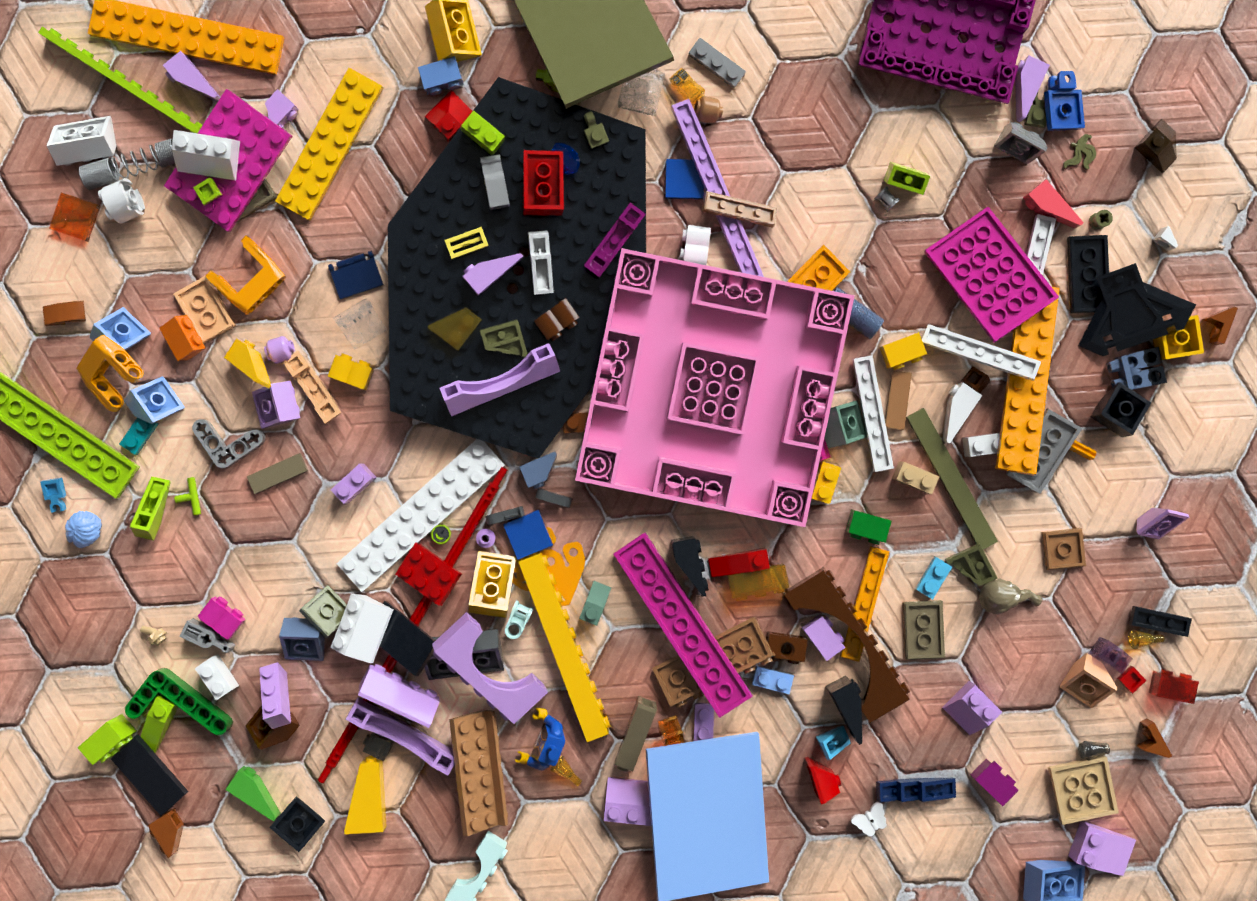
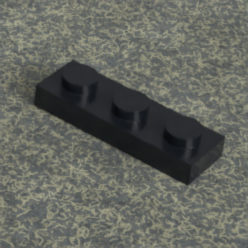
M1132 606L1129 624L1188 637L1192 618Z

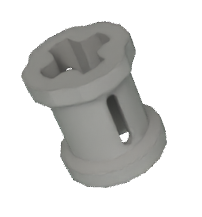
M887 186L874 198L886 207L885 210L887 212L900 200L888 191Z

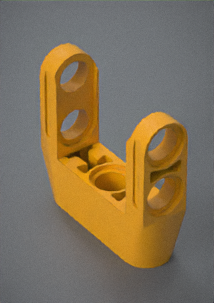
M245 235L241 239L243 247L263 268L239 292L222 276L217 275L212 270L205 277L233 305L248 315L285 280L286 276L276 263L250 237Z
M102 335L91 343L76 369L86 387L102 405L111 412H118L122 408L124 401L120 393L103 376L109 365L124 380L131 383L139 382L144 373L140 366L120 345L106 335ZM115 357L122 358L124 363L117 361ZM128 371L136 373L137 377L131 376ZM97 385L103 386L106 391L99 390ZM110 399L117 401L119 405H113Z

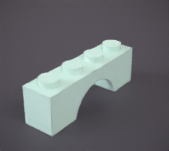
M487 831L476 850V854L481 861L480 872L470 879L457 878L448 892L445 901H476L475 895L477 892L481 893L487 884L485 882L488 875L491 877L497 868L496 862L498 859L502 861L508 851L505 849L507 842L492 832Z

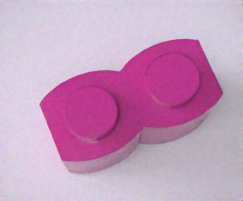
M215 596L209 600L197 617L228 640L233 637L246 619L240 610L230 608L227 605V600L220 596Z

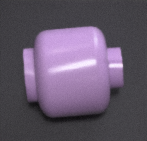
M280 336L268 340L266 346H264V351L269 361L272 360L273 363L278 364L289 360L295 351L292 340L288 341L286 337Z

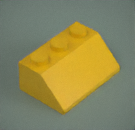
M432 0L425 5L438 61L455 56L457 62L482 55L468 0Z

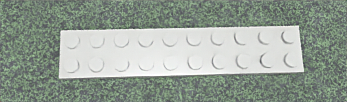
M476 439L336 564L358 589L363 592L413 547L415 542H420L435 526L447 518L491 479L501 467H504L505 464L485 441Z

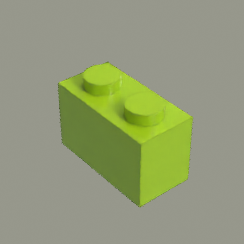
M474 110L461 125V131L492 156L505 141V136Z
M890 162L883 180L887 184L924 195L930 175Z

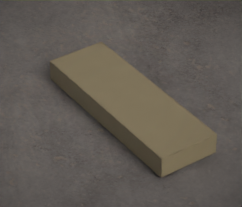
M301 453L253 473L247 476V479L254 494H257L307 472L308 468Z

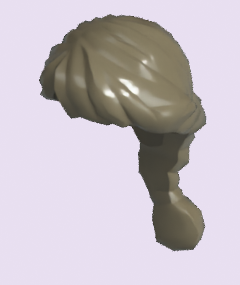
M1000 578L984 584L979 594L981 606L987 612L996 615L1007 612L1009 609L1016 607L1018 603L1024 602L1027 599L1035 606H1039L1042 603L1040 595L1034 594L1031 590H1020L1019 587L1010 581Z

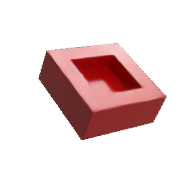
M1131 665L1117 678L1132 694L1147 681Z

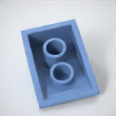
M1036 860L1026 862L1023 900L1083 901L1085 866L1070 861Z

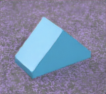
M839 726L816 736L827 760H831L851 743L844 726Z

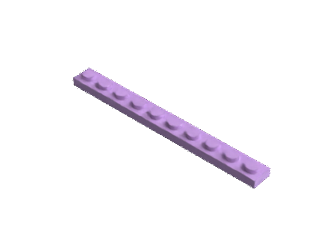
M690 99L672 105L671 110L705 191L730 196ZM716 215L739 272L764 277L741 221Z

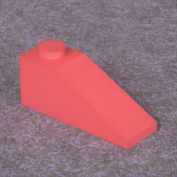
M1047 179L1039 183L1023 197L1026 206L1040 215L1056 218L1057 222L1074 229L1084 223Z

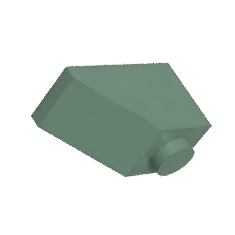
M593 581L579 619L597 626L612 587Z

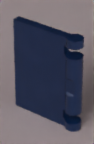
M372 250L368 251L369 260H366L364 253L336 262L339 270L335 271L332 264L328 265L340 300L384 285Z

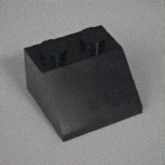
M1118 382L1099 401L1090 417L1122 438L1132 436L1151 402Z

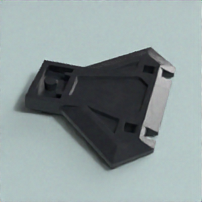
M1136 263L1097 277L1103 298L1078 346L1103 357L1109 355L1108 349L1115 346L1118 352L1168 334L1167 328L1175 326L1176 331L1182 330L1187 324L1196 304L1144 283ZM1171 314L1172 319L1163 321L1162 316ZM1111 334L1112 339L1104 341L1103 337Z

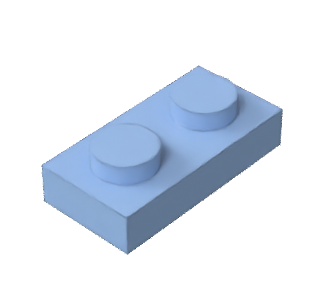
M756 665L752 685L790 694L794 678L793 674Z

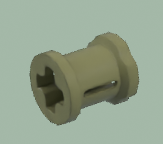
M1100 210L1094 213L1089 218L1090 227L1097 230L1109 226L1113 221L1112 213L1108 210Z

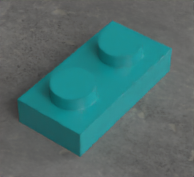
M136 418L119 445L134 455H138L159 423L151 424Z

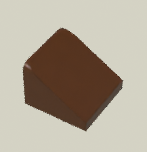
M972 366L961 382L980 394L990 382V378Z

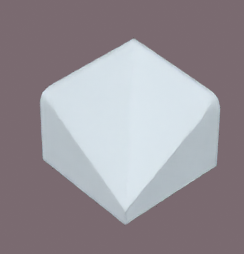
M1169 226L1161 228L1153 239L1155 243L1166 251L1175 249L1178 246L1177 240L1174 238Z

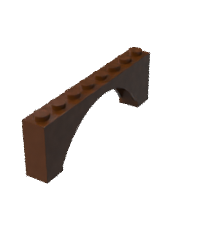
M822 567L785 590L784 595L795 611L801 608L830 614L847 624L860 638L867 652L870 664L869 682L864 698L861 700L862 712L871 723L909 701L908 693H910V690L905 682L901 683L898 679L900 675L894 666L890 667L888 664L889 658L884 650L880 651L876 646L878 642L874 635H869L866 631L868 627L862 618L858 619L855 612L857 610L852 602L848 603L844 598L846 594L842 587H837L834 583L835 577L830 570L826 571Z

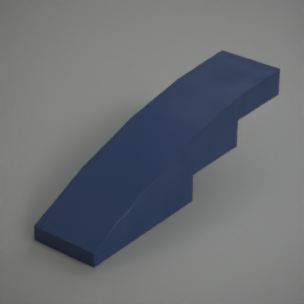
M910 778L876 781L877 801L888 802L898 800L900 802L919 800L926 802L956 798V778Z

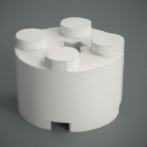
M127 178L105 186L102 190L98 191V196L106 207V216L118 223L127 222L144 214L142 210L145 209L142 196L138 189L133 190L130 186L133 183Z

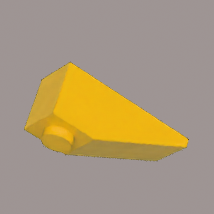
M236 338L224 358L256 383L270 388L271 383L261 353L254 349L256 345L246 339L243 342Z

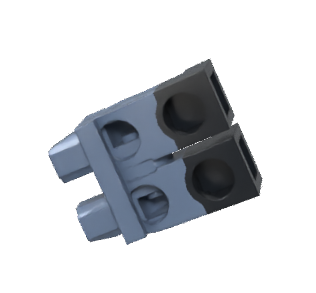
M1159 347L1116 357L1115 360L1108 362L1107 369L1109 373L1118 371L1119 379L1111 380L1112 388L1118 382L1131 390L1167 383L1163 366L1142 370L1145 367L1162 364Z

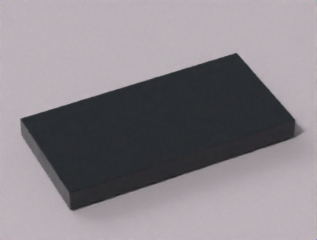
M1108 235L1067 237L1070 313H1095L1103 298L1097 277L1109 273Z
M384 601V605L394 610L380 647L414 676L418 677L433 655L434 649L432 644L436 640L392 604Z
M139 734L132 738L111 758L114 764L160 816L165 814L189 792Z

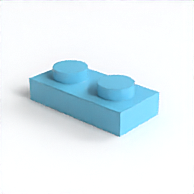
M934 556L915 589L933 599L952 566Z

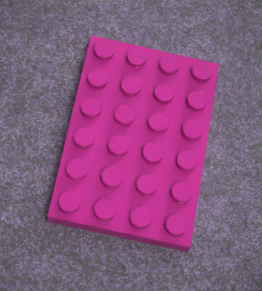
M226 89L197 134L240 141L236 181L179 172L175 167L164 186L223 229L230 232L293 136L236 94ZM208 178H212L222 196L207 205H203L193 187Z
M989 207L983 209L924 251L994 343L1059 298Z

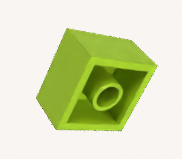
M121 714L107 721L77 748L92 765L99 761L104 763L107 759H111L119 751L118 749L125 746L133 738L132 735L137 730Z

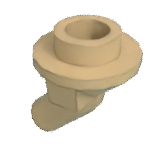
M147 626L140 628L141 633L150 635L147 639L151 645L156 644L158 646L166 640L165 635L167 632L162 628L159 630Z

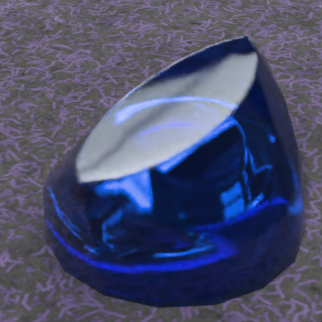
M555 143L552 151H563V175L577 172L580 166L577 152L569 145Z

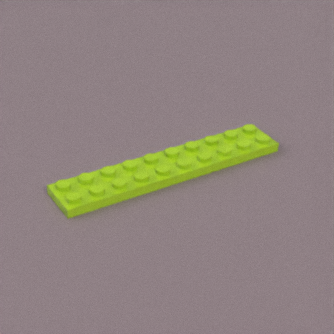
M0 372V420L114 498H119L140 466Z

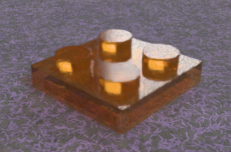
M61 192L49 229L89 242L100 205Z

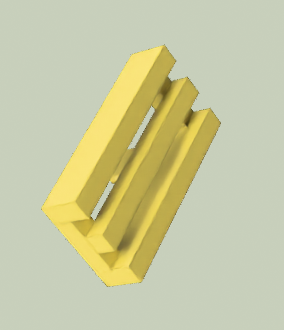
M482 227L445 240L451 259L489 246ZM480 233V236L452 247L450 243ZM481 240L483 241L482 244L457 252L455 254L453 253L454 250L479 242Z

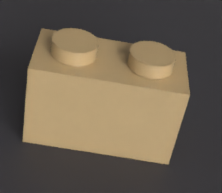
M899 461L892 479L926 494H933L939 476L906 462Z

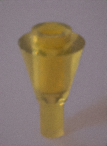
M1132 630L1127 638L1129 645L1133 649L1165 641L1164 635H1152Z
M564 756L559 757L556 766L550 765V771L569 779L576 786L581 784L582 780L574 774Z

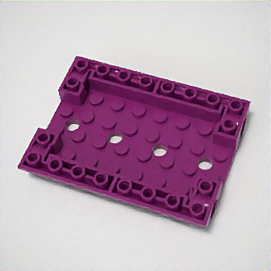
M873 0L860 49L858 65L1009 104L1018 66L1015 64L1023 34L1029 28L1036 0ZM885 15L892 16L893 23H886L883 17ZM921 25H928L930 32L923 33L920 28ZM959 34L966 36V43L958 41L957 37ZM995 44H1001L1004 51L998 53L995 50Z

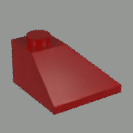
M451 90L424 117L450 142L464 121L472 113V110Z
M805 757L815 795L821 805L825 804L840 793L839 786L842 785L839 775H835L832 769L810 757Z

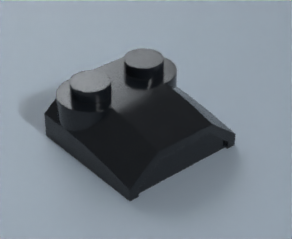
M296 796L269 828L296 851L300 852L323 825L325 820Z

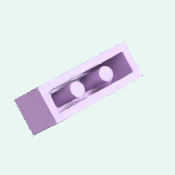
M278 662L260 667L263 720L272 729L290 724L287 672Z

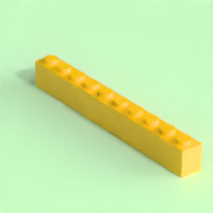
M541 552L519 561L520 568L586 741L589 742L608 735V728L611 727L607 716H603L602 710H604L601 699H597L595 695L597 688L595 682L589 679V666L587 663H583L581 656H584L580 645H576L575 638H577L576 632L568 624V620H570L567 609L563 610L561 605L563 598L560 591L556 592L554 587L557 584L553 573L549 574L547 569L550 566L546 555L543 556Z

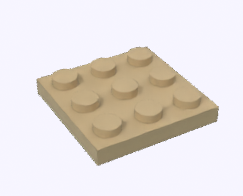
M1105 755L1048 767L1059 821L1062 825L1119 813L1108 759Z

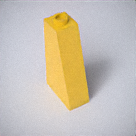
M368 756L360 763L344 834L383 832L387 827L383 758Z

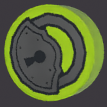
M437 525L433 528L431 537L434 542L444 544L451 538V530L446 525Z

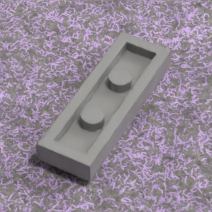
M702 38L697 40L688 53L690 57L732 88L737 86L746 73L744 69Z

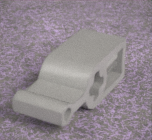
M500 154L481 157L490 210L509 207Z
M194 618L186 622L179 636L203 648H209L214 645L225 653L233 650L235 647L233 642H226L220 639V635L213 628Z

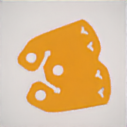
M546 527L554 545L556 542L554 532L550 527ZM578 541L567 543L563 547V553L567 562H569L568 567L565 566L560 553L552 549L541 551L542 555H546L547 559L549 557L555 559V564L548 566L547 569L549 574L553 573L557 584L554 587L556 592L560 591L561 596L565 599V601L561 602L562 606L570 605L585 566L583 548ZM572 548H575L578 551L577 555L574 557L569 554V551ZM540 552L533 553L519 560L516 557L514 573L517 572V578L513 575L512 583L520 589L529 591L527 583H522L525 581L519 561Z

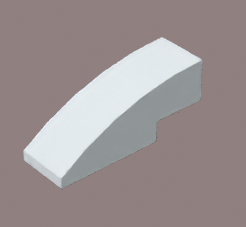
M547 230L528 232L534 295L554 293L549 233Z

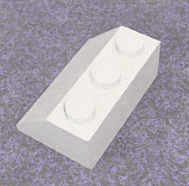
M111 116L55 125L47 143V148L56 166H68L81 161L89 162L98 158H110L114 156L117 146Z
M174 130L172 153L177 171L236 181L240 141Z
M351 594L330 648L345 656L373 663L394 609L366 595Z

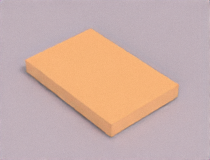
M205 276L173 294L184 315H187L192 321L203 344L236 326L214 285Z

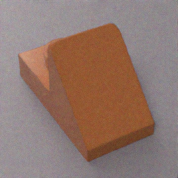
M1237 307L1226 308L1202 319L1215 325L1210 332V344H1225L1238 310Z
M1147 718L1140 722L1143 727L1141 730L1147 740L1136 745V747L1167 758L1172 757L1155 722Z

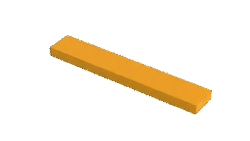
M872 546L869 548L854 607L857 610L855 614L858 619L862 618L868 627L866 628L867 632L890 551ZM848 626L843 644L845 648L841 651L840 657L860 662L864 645L856 633Z

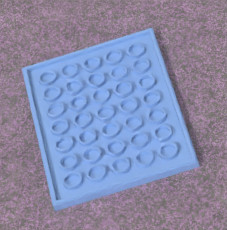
M751 732L647 748L646 762L657 901H670L768 883L769 872L759 733Z

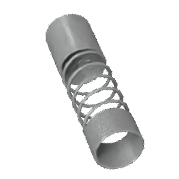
M173 139L155 143L154 148L152 145H149L151 154L156 162L154 169L150 167L144 150L140 148L141 156L146 163V171H142L138 167L133 151H130L131 158L137 168L135 175L130 172L126 158L121 153V160L127 169V177H123L119 173L117 162L114 157H111V159L106 158L80 166L78 170L80 179L88 190L115 183L119 181L120 177L123 179L128 178L129 173L137 176L138 170L142 173H147L149 167L155 171L157 163L163 168L175 164L172 153Z

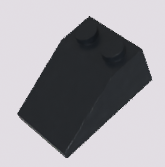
M845 675L826 685V688L852 737L860 745L862 744V701L859 696L861 690L853 679H849Z

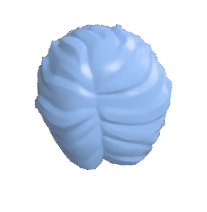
M88 511L74 513L65 525L67 541L69 543L73 542L77 548H84L93 544L100 537L101 519Z

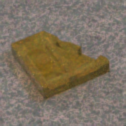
M464 308L430 324L428 328L458 351L482 319L468 308Z

